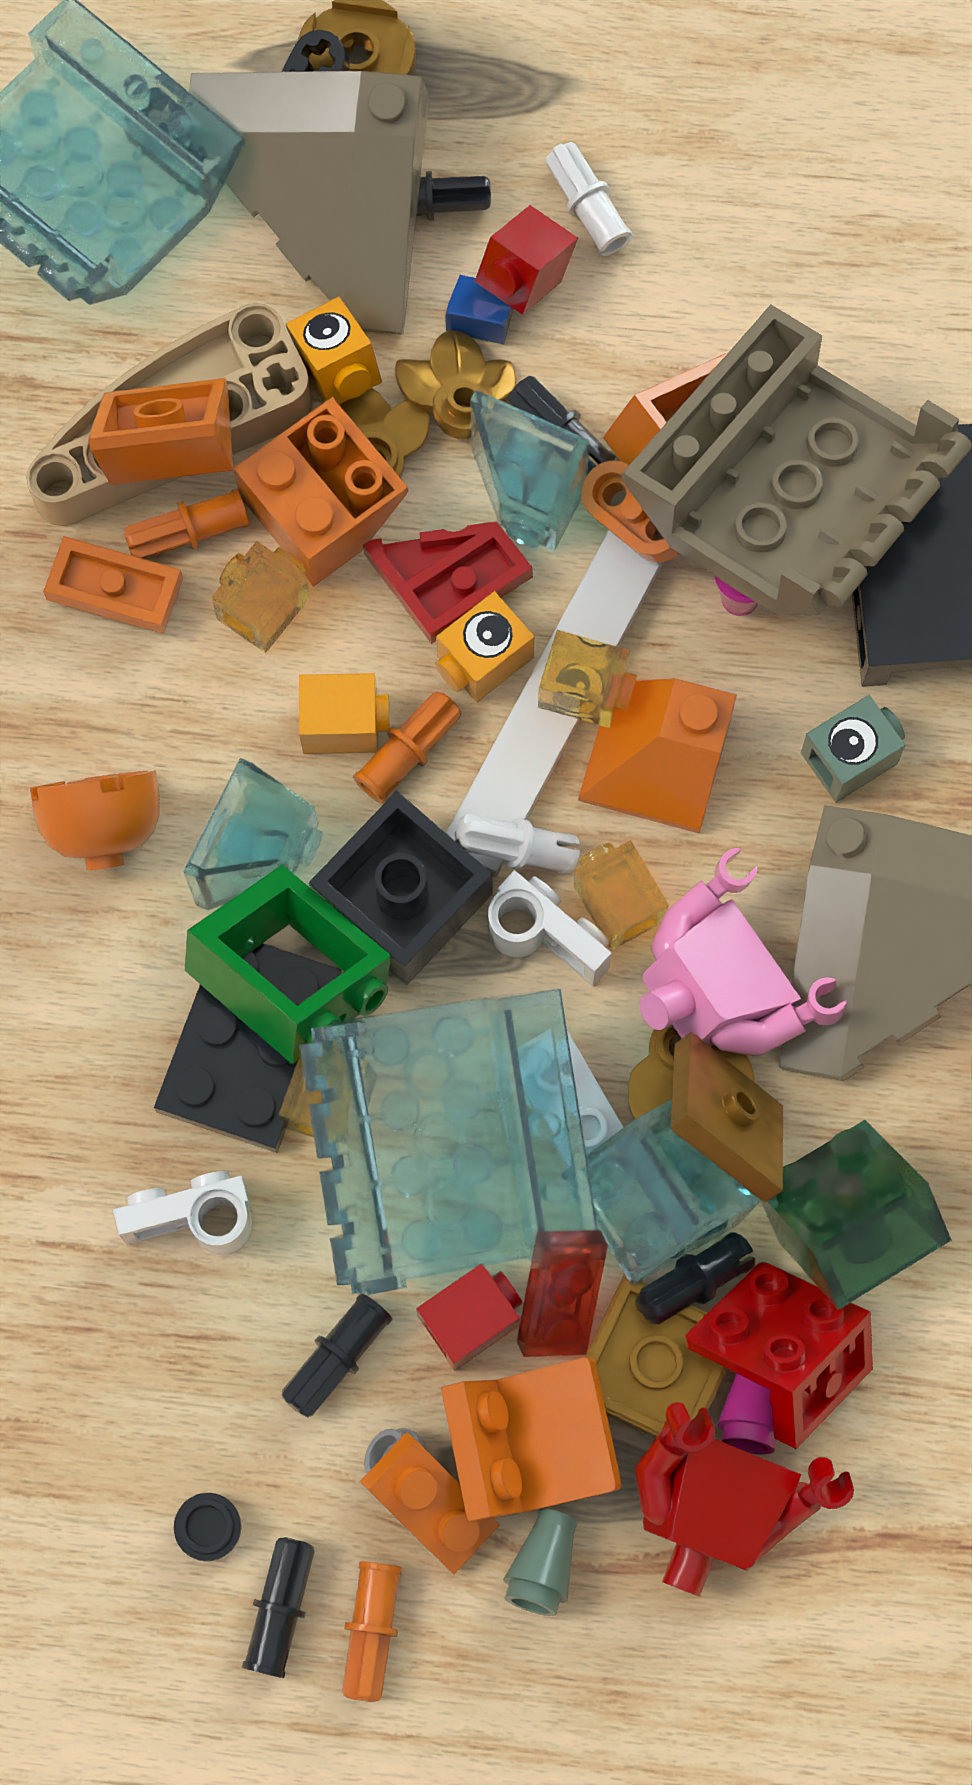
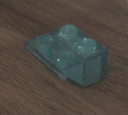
M672 1099L632 1121L563 1173V1177L632 1286L674 1263L684 1254L693 1252L738 1226L760 1202L754 1194L671 1130Z

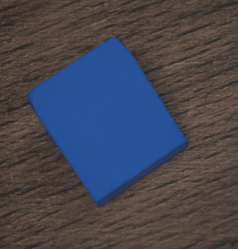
M459 275L445 314L446 331L456 330L472 338L505 344L513 308L477 284L474 277Z

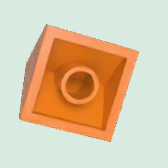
M226 378L104 393L88 441L90 450L110 485L233 471Z

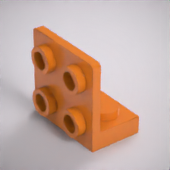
M581 1357L496 1380L462 1381L441 1387L467 1522L509 1517L620 1490L622 1483L594 1358Z

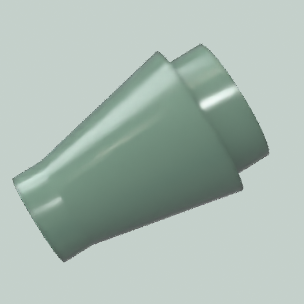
M552 1509L539 1510L532 1530L503 1579L508 1585L504 1597L507 1602L535 1614L555 1616L559 1604L568 1601L573 1539L578 1524L576 1519Z

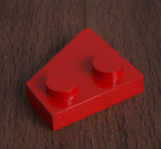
M497 521L467 525L463 530L456 532L445 529L419 532L420 539L383 544L382 538L369 540L363 544L364 555L431 644L436 642L438 634L495 591L502 598L533 578L532 566Z

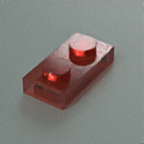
M601 1230L537 1232L517 1335V1344L523 1357L587 1354L608 1244Z

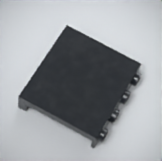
M959 424L958 431L964 434L972 443V424ZM972 449L948 478H937L940 482L939 489L911 522H901L904 531L875 566H864L867 570V576L852 593L862 687L887 685L891 672L972 667Z

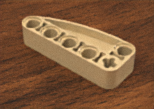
M252 303L203 324L162 347L122 374L92 398L54 435L28 467L26 476L28 489L37 512L43 520L58 526L74 524L180 478L110 485L93 456L88 441L104 393L226 378L229 409L237 410L241 413L237 419L230 422L232 455L280 435L311 412L312 399L307 370L282 318L276 310L266 304ZM258 335L271 338L269 343L261 347H250L245 344L251 337ZM284 388L288 395L282 396L278 389ZM64 481L72 484L70 489L63 495L48 496L45 494L48 487L56 482Z

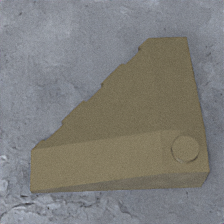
M367 71L191 73L185 134L201 153L207 149L227 174L223 178L224 182L253 218L260 214L280 239L276 246L305 282L312 279L329 301L339 296L363 331L404 335L429 94L422 76Z
M824 805L809 864L791 985L801 998L794 1005V1008L807 1002L809 990L814 982L821 978H834L837 981L835 988L831 992L817 997L816 1001L824 1008H833L843 1001H847L843 1016L835 1024L826 1026L811 1021L804 1025L806 1032L783 1043L779 1064L782 1070L844 1081L864 1068L859 1057L892 1036L900 1045L941 1018L936 1009L937 1006L970 985L972 987V835L888 814Z

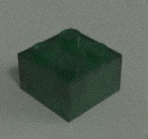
M866 1120L861 1121L850 1129L839 1132L832 1140L794 1163L783 1166V1191L766 1203L760 1200L779 1243L838 1310L952 1241L929 1183Z

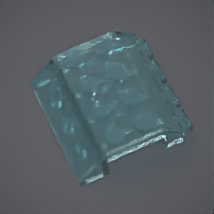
M62 0L28 33L35 59L0 92V244L27 267L41 265L37 275L67 301L82 298L87 304L92 305L127 295L210 213L245 144V140L241 134L78 0Z
M561 989L476 998L355 1018L311 1028L313 1042L299 1046L306 1091L320 1090L322 1102L310 1104L309 1110L317 1158L331 1157L332 1168L320 1171L319 1174L327 1225L341 1224L343 1232L341 1235L330 1238L337 1285L351 1284L352 1294L365 1293L370 1295L407 1288L406 1280L475 1268L481 1263L486 1266L526 1258L538 1264L601 1252Z

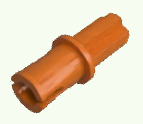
M236 488L229 493L186 507L183 501L177 503V510L128 525L124 529V535L131 555L145 559L188 544L191 545L192 549L199 547L197 541L240 527L244 528L250 524L242 498Z
M432 693L399 729L394 727L389 729L387 735L390 739L360 771L353 775L357 785L376 802L383 804L387 800L386 797L416 765H426L428 762L426 754L460 718L461 710L457 704L444 693Z
M360 1561L352 1622H345L344 1627L345 1630H350L351 1632L342 1693L343 1696L349 1699L376 1702L382 1697L390 1637H397L398 1630L392 1628L399 1575L402 1572V1567Z

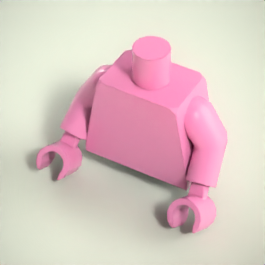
M734 848L725 852L715 868V877L705 885L701 880L663 915L651 945L656 961L643 973V982L650 992L642 996L640 1011L644 1021L655 1030H662L673 1025L681 1038L692 1032L707 1045H715L722 1051L760 1056L806 1032L804 1025L811 1021L826 1026L835 1024L843 1016L847 1001H843L833 1008H824L818 1004L816 998L831 992L836 986L837 981L834 978L826 977L814 982L809 990L807 1002L794 1008V1005L801 998L734 901L731 899L722 904L719 900L726 892L738 893L745 890L757 873L756 866L744 879L737 880L728 875L726 864L731 862L741 851L740 848Z

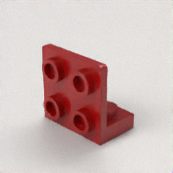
M767 1262L758 1263L685 1335L686 1347L689 1350L771 1390L769 1402L772 1406L774 1439L794 1449H797L873 1370L871 1312Z

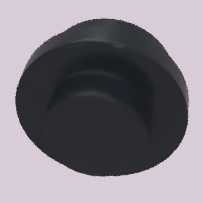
M201 1493L189 1498L179 1508L174 1520V1535L179 1547L188 1556L199 1561L209 1562L225 1557L235 1548L241 1535V1518L236 1507L227 1498L215 1493Z

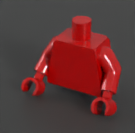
M679 1402L672 1403L667 1407L665 1413L667 1421H665L661 1432L635 1467L641 1512L644 1515V1530L676 1543L662 1582L698 1597L701 1596L714 1558L747 1571L753 1567L757 1559L764 1556L790 1532L819 1511L821 1506L827 1509L841 1508L848 1504L854 1495V1486L849 1472L844 1471L838 1478L831 1481L835 1471L830 1459L825 1457L814 1459L808 1468L810 1483L799 1482L802 1474L715 1439V1427L707 1409L700 1408L695 1418L690 1421V1416L684 1403Z

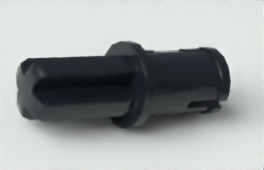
M426 171V177L420 178L417 215H428V220H434V212L477 211L490 208L491 183L486 176L432 178V171Z
M528 376L524 378L510 392L508 396L509 403L544 437L542 445L546 449L554 447L584 477L583 480L596 467L586 455H589L598 465L615 460L616 455L609 451L579 422L581 414L577 410L569 412L535 377Z
M730 1232L720 1241L695 1256L684 1254L676 1260L675 1269L640 1290L639 1296L635 1300L637 1310L644 1315L648 1323L661 1324L695 1302L699 1304L710 1302L715 1297L717 1289L755 1267V1257L749 1256L743 1261L739 1260L753 1252L751 1245L742 1235Z
M360 1293L356 1298V1302L325 1338L319 1335L315 1339L318 1347L282 1390L281 1396L284 1401L300 1415L307 1418L313 1416L348 1372L354 1375L357 1373L359 1367L356 1362L384 1327L391 1323L393 1320L391 1315L372 1298L364 1293Z
M287 1537L279 1538L276 1541L261 1600L254 1599L253 1606L259 1607L246 1660L243 1661L242 1668L285 1678V1667L298 1617L305 1619L306 1612L301 1611L300 1607L315 1552L314 1546Z

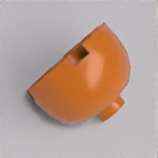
M155 770L88 777L83 780L67 782L68 784H65V781L29 787L33 814L41 836L50 848L62 856L79 859L85 858L86 870L106 869L124 865L123 853L143 846L154 833L160 816V794Z

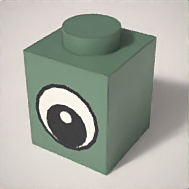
M869 694L806 733L801 754L832 799L837 803L898 764L905 748V744L902 741L905 739V733L894 713L887 707L880 709Z

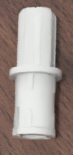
M569 142L564 145L561 143L554 147L553 151L546 157V165L569 201L567 203V211L570 215L579 217L595 242L601 256H610L619 252L630 243L633 234L626 227L608 197L611 190L609 185L605 181H598L575 143Z
M467 814L460 818L458 829L455 832V841L467 852L503 859L506 866L513 869L521 868L523 865H530L566 875L574 870L580 856V850L565 848L566 845L572 847L580 845L577 836L536 828L532 826L529 820L523 818L514 819L510 823Z

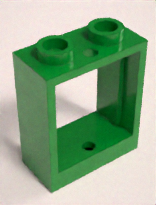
M283 864L187 930L185 971L292 1065L313 1049L320 1051L326 1048L337 1037L340 1029L357 1016L372 1014L383 1003L388 994L387 982L391 955ZM288 925L344 971L298 1006L242 959Z

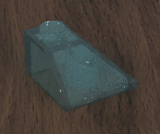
M475 390L470 400L472 453L498 523L506 529V533L513 540L522 545L532 548L543 545L555 551L581 501L582 485L588 475L590 440Z
M243 758L239 759L183 871L196 906L205 910L224 905L282 864L293 874H295L300 863L309 866L322 840L323 832L317 829L319 824L315 807L258 766Z

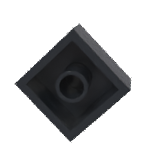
M397 790L309 882L312 890L391 955L389 970L406 985L415 978L493 894L492 873Z

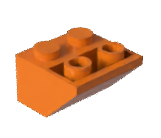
M333 397L233 468L238 491L243 502L313 587L362 552L363 544L374 537L409 492L407 485Z

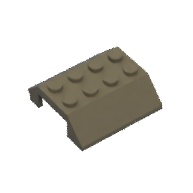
M770 304L622 473V481L672 549L773 614L820 615L826 606H842L867 576V570L864 566H875L904 531L901 522H911L939 489L940 482L937 478H948L972 449V443L964 434L958 431L959 418L931 401L927 400L920 408L916 426L818 366L822 335Z

